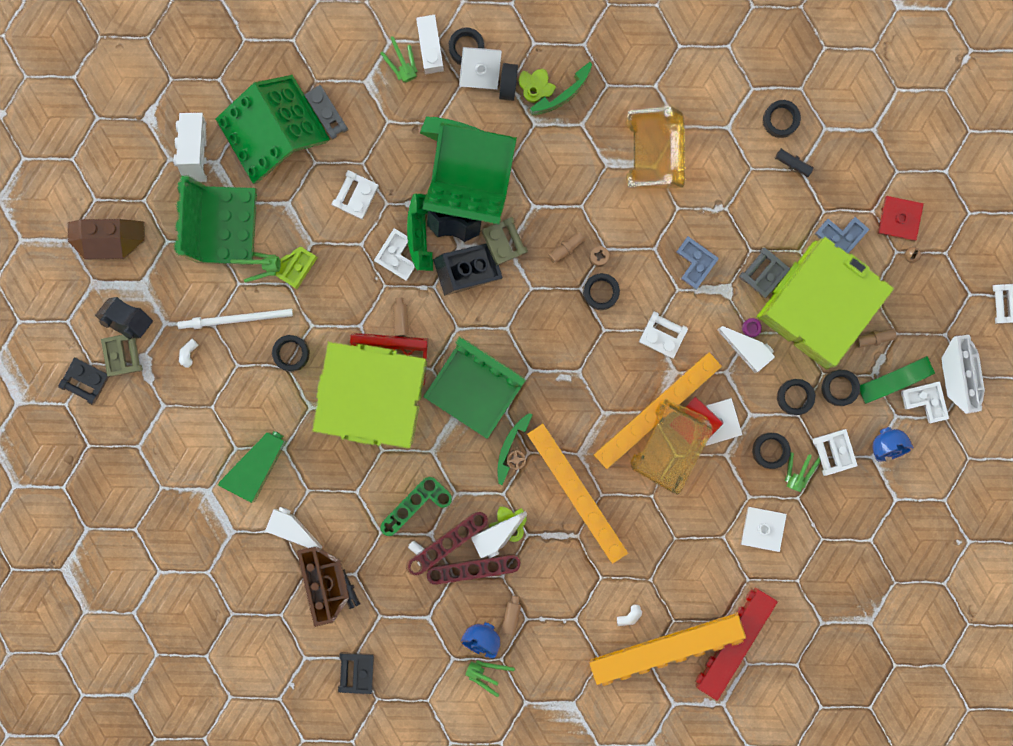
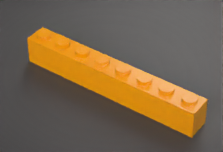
M710 352L706 353L600 447L593 456L605 469H608L722 367Z
M541 424L527 433L610 562L613 564L627 555V550L545 425Z
M737 612L592 658L589 664L596 684L606 686L613 683L614 679L620 678L625 680L632 677L631 674L633 673L644 674L649 672V668L652 667L663 668L668 666V662L676 661V663L687 660V656L694 655V657L704 655L706 650L713 649V651L723 649L724 645L729 643L732 645L742 643V639H745L746 636Z

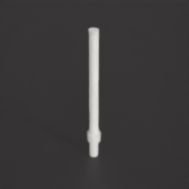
M285 309L205 319L197 317L192 320L179 321L177 324L178 329H202V326L293 316V310Z

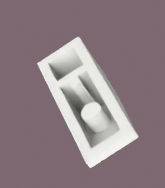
M435 15L416 18L425 74L444 71Z
M724 326L717 329L754 373L759 372L775 358L772 354L774 352L767 343L764 345L758 340Z
M283 507L273 509L265 530L266 532L307 548L314 546L320 549L323 548L294 515L290 514V510Z
M526 511L471 537L480 558L485 556L492 558L499 554L498 550L505 546L527 516Z

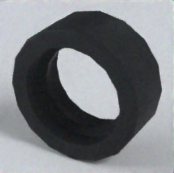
M469 27L460 28L450 37L449 53L452 59L459 65H461L462 57L457 53L455 47L459 38L463 36L473 37L478 44V48L484 49V40L475 29Z
M503 63L500 100L514 101L517 64Z
M788 100L775 101L767 108L763 116L764 128L771 136L777 138H786L792 135L799 127L801 121L798 107ZM778 108L787 109L793 116L792 125L786 130L776 129L771 123V115Z
M595 274L584 285V300L593 309H609L619 299V284L609 274ZM597 281H606L612 287V297L605 303H598L591 297V287Z
M282 336L275 342L272 348L273 361L279 368L285 371L294 372L300 370L309 360V347L298 336ZM295 342L301 347L302 357L296 364H286L281 360L280 349L285 343Z
M836 370L825 376L821 391L827 402L834 406H846L857 399L860 393V383L854 373L848 370ZM836 377H845L851 382L852 391L845 399H837L830 392L831 381Z
M792 379L780 386L777 392V401L784 412L790 415H801L812 409L816 395L810 383L803 379ZM792 386H800L807 393V401L800 408H792L786 403L785 393Z
M778 433L760 435L755 440L752 448L754 460L760 466L769 469L780 468L786 464L791 452L789 442ZM766 440H776L782 446V455L775 462H768L761 456L760 447Z

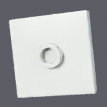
M463 47L459 86L497 89L502 51Z
M732 398L707 405L724 424L707 440L705 446L742 435Z
M748 507L741 545L780 552L787 514Z

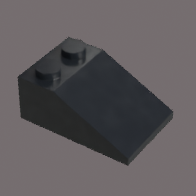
M487 243L444 253L433 259L444 296L503 278L499 265L496 266Z

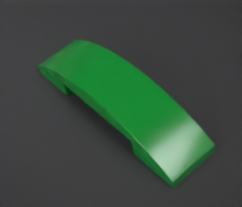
M587 63L575 73L574 78L577 82L551 102L546 97L541 99L530 108V114L540 115L551 112L571 100L585 84L590 74L592 63Z
M415 193L410 202L407 218L409 251L417 271H433V253L427 252L425 215H428V210H423L426 195Z
M928 356L886 375L861 384L860 394L864 403L867 404L935 374V371Z
M528 413L517 422L504 441L497 470L498 483L500 485H503L510 467L503 465L518 429L526 432L533 415L531 413Z

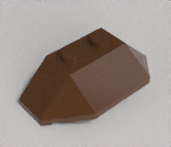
M81 219L68 222V242L85 260L124 259L145 241L144 221Z
M317 546L297 550L314 627L333 623L349 599L341 560Z

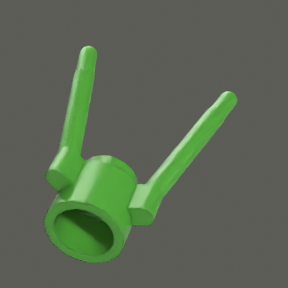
M392 36L391 41L402 64L399 67L400 71H398L384 52H381V56L395 72L398 80L402 79L403 83L415 79L418 72L411 45L407 46L410 59L409 64L405 63L398 44Z
M254 252V256L265 259L230 260L231 263L261 264L262 269L267 271L246 278L244 282L266 276H275L281 267L278 256Z
M791 452L785 481L788 482L786 487L801 492L821 460L819 457L806 477H803L812 457L809 454L800 474L794 473L791 476L794 453Z
M479 660L476 663L471 661L465 676L470 677L469 680L477 683L494 696L499 697L497 692L480 681V679H483L496 686L499 684L497 681L483 675L485 669L481 667L515 671V668L485 663Z

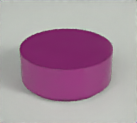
M755 318L747 319L742 325V332L750 338L758 336L762 331L760 321Z

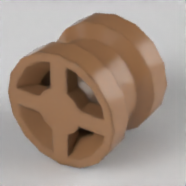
M603 246L595 247L590 253V262L597 267L604 266L609 259V252Z
M512 451L507 456V464L514 470L521 469L526 463L525 455L520 451Z

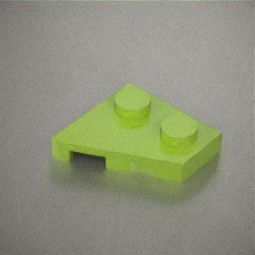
M300 246L293 250L290 255H285L280 259V271H277L275 276L298 289L318 257Z

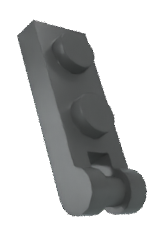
M321 85L304 94L332 140L342 131H348L347 126ZM337 121L338 125L332 129L330 125Z

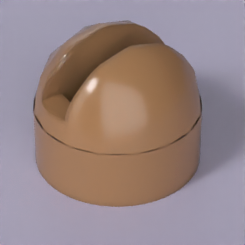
M910 247L905 251V259L910 263H914L921 258V251L917 247ZM914 251H916L917 253H916L914 259H912L911 257H912Z

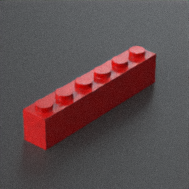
M756 587L748 592L745 598L747 602L744 607L740 606L737 610L746 638L742 639V643L736 645L729 643L724 645L723 649L717 650L714 656L708 658L705 664L707 666L703 673L700 672L695 680L697 689L716 701L719 700L778 603L777 600Z

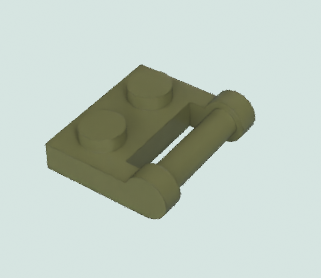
M513 217L481 231L496 266L528 253L515 228ZM505 227L508 228L517 248L514 252L504 234L503 228Z
M124 335L101 339L107 377L143 371L138 357L135 340L137 338L128 339ZM122 341H128L132 366L127 367Z

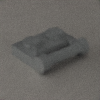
M763 247L759 251V256L745 272L739 275V278L763 298H766L790 268ZM767 258L771 262L754 281L751 276Z

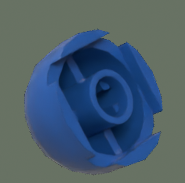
M891 427L880 430L881 434L876 436L872 447L875 459L878 462L886 461L885 457L898 458L911 451L910 448H914L909 436L899 429L892 430Z
M486 622L484 625L475 624L470 626L461 639L465 647L477 654L480 652L486 653L485 657L491 659L496 657L500 648V637L494 631L495 627Z

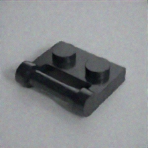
M74 357L58 388L66 389L87 400V403L94 405L109 377H107V373ZM74 378L93 388V392L90 394L71 384V379Z
M339 653L341 671L338 692L372 694L374 654ZM349 660H354L353 686H348Z

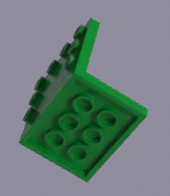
M293 75L254 82L215 118L253 184L261 181L293 152L326 144L330 140Z
M440 123L432 180L423 203V210L500 224L507 196L517 137Z
M181 176V181L178 182L180 199L177 201L176 206L179 218L175 225L178 236L174 244L177 255L196 263L238 264L231 263L230 260H253L257 189L205 186L190 176Z
M459 336L455 342L456 348L423 397L488 439L526 379Z

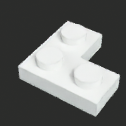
M394 228L374 261L405 281L409 279L415 269L413 262L401 255L408 244L407 236Z
M940 382L901 391L905 409L924 405L928 423L949 419Z

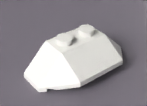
M970 335L955 336L941 358L947 396L965 413L982 411L981 404L985 389L979 353L971 341Z

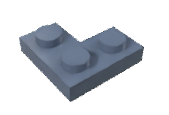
M856 217L843 230L827 219L814 234L820 239L827 237L835 243V247H840L849 254L869 231V228Z
M689 236L676 252L691 263L681 277V280L697 290L719 259Z

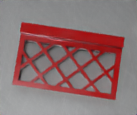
M352 333L350 335L351 346L361 344L383 349H401L406 356H410L414 351H423V359L427 361L429 338Z

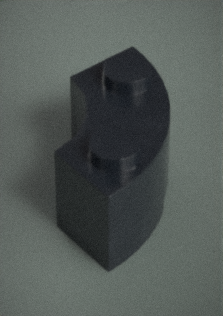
M428 210L427 226L437 238L453 236L466 242L480 235L482 221Z
M118 297L108 298L95 314L102 326L110 327L128 339L141 338L153 323V320L141 308L132 307Z

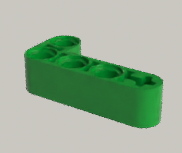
M426 477L384 519L380 526L381 532L385 536L394 535L429 498L441 508L448 507L453 499L452 494L436 478ZM427 480L434 481V490L429 491L425 488ZM442 493L447 494L449 497V501L446 504H441L438 500L439 495ZM413 494L421 496L422 501L420 504L416 505L411 501ZM400 508L407 509L408 516L406 518L399 517L398 510ZM394 515L395 519L401 522V524L399 525L396 522L392 527L394 531H386L387 526L385 523L390 524L394 520L391 516Z

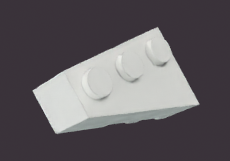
M179 113V121H176L178 137L175 138L177 154H174V165L178 167L181 176H190L198 182H207V176L203 171V164H207V158H204V147L206 146V121L203 113Z

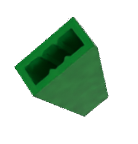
M273 431V433L267 432L219 481L218 486L250 503H254L287 442L283 439L284 435Z

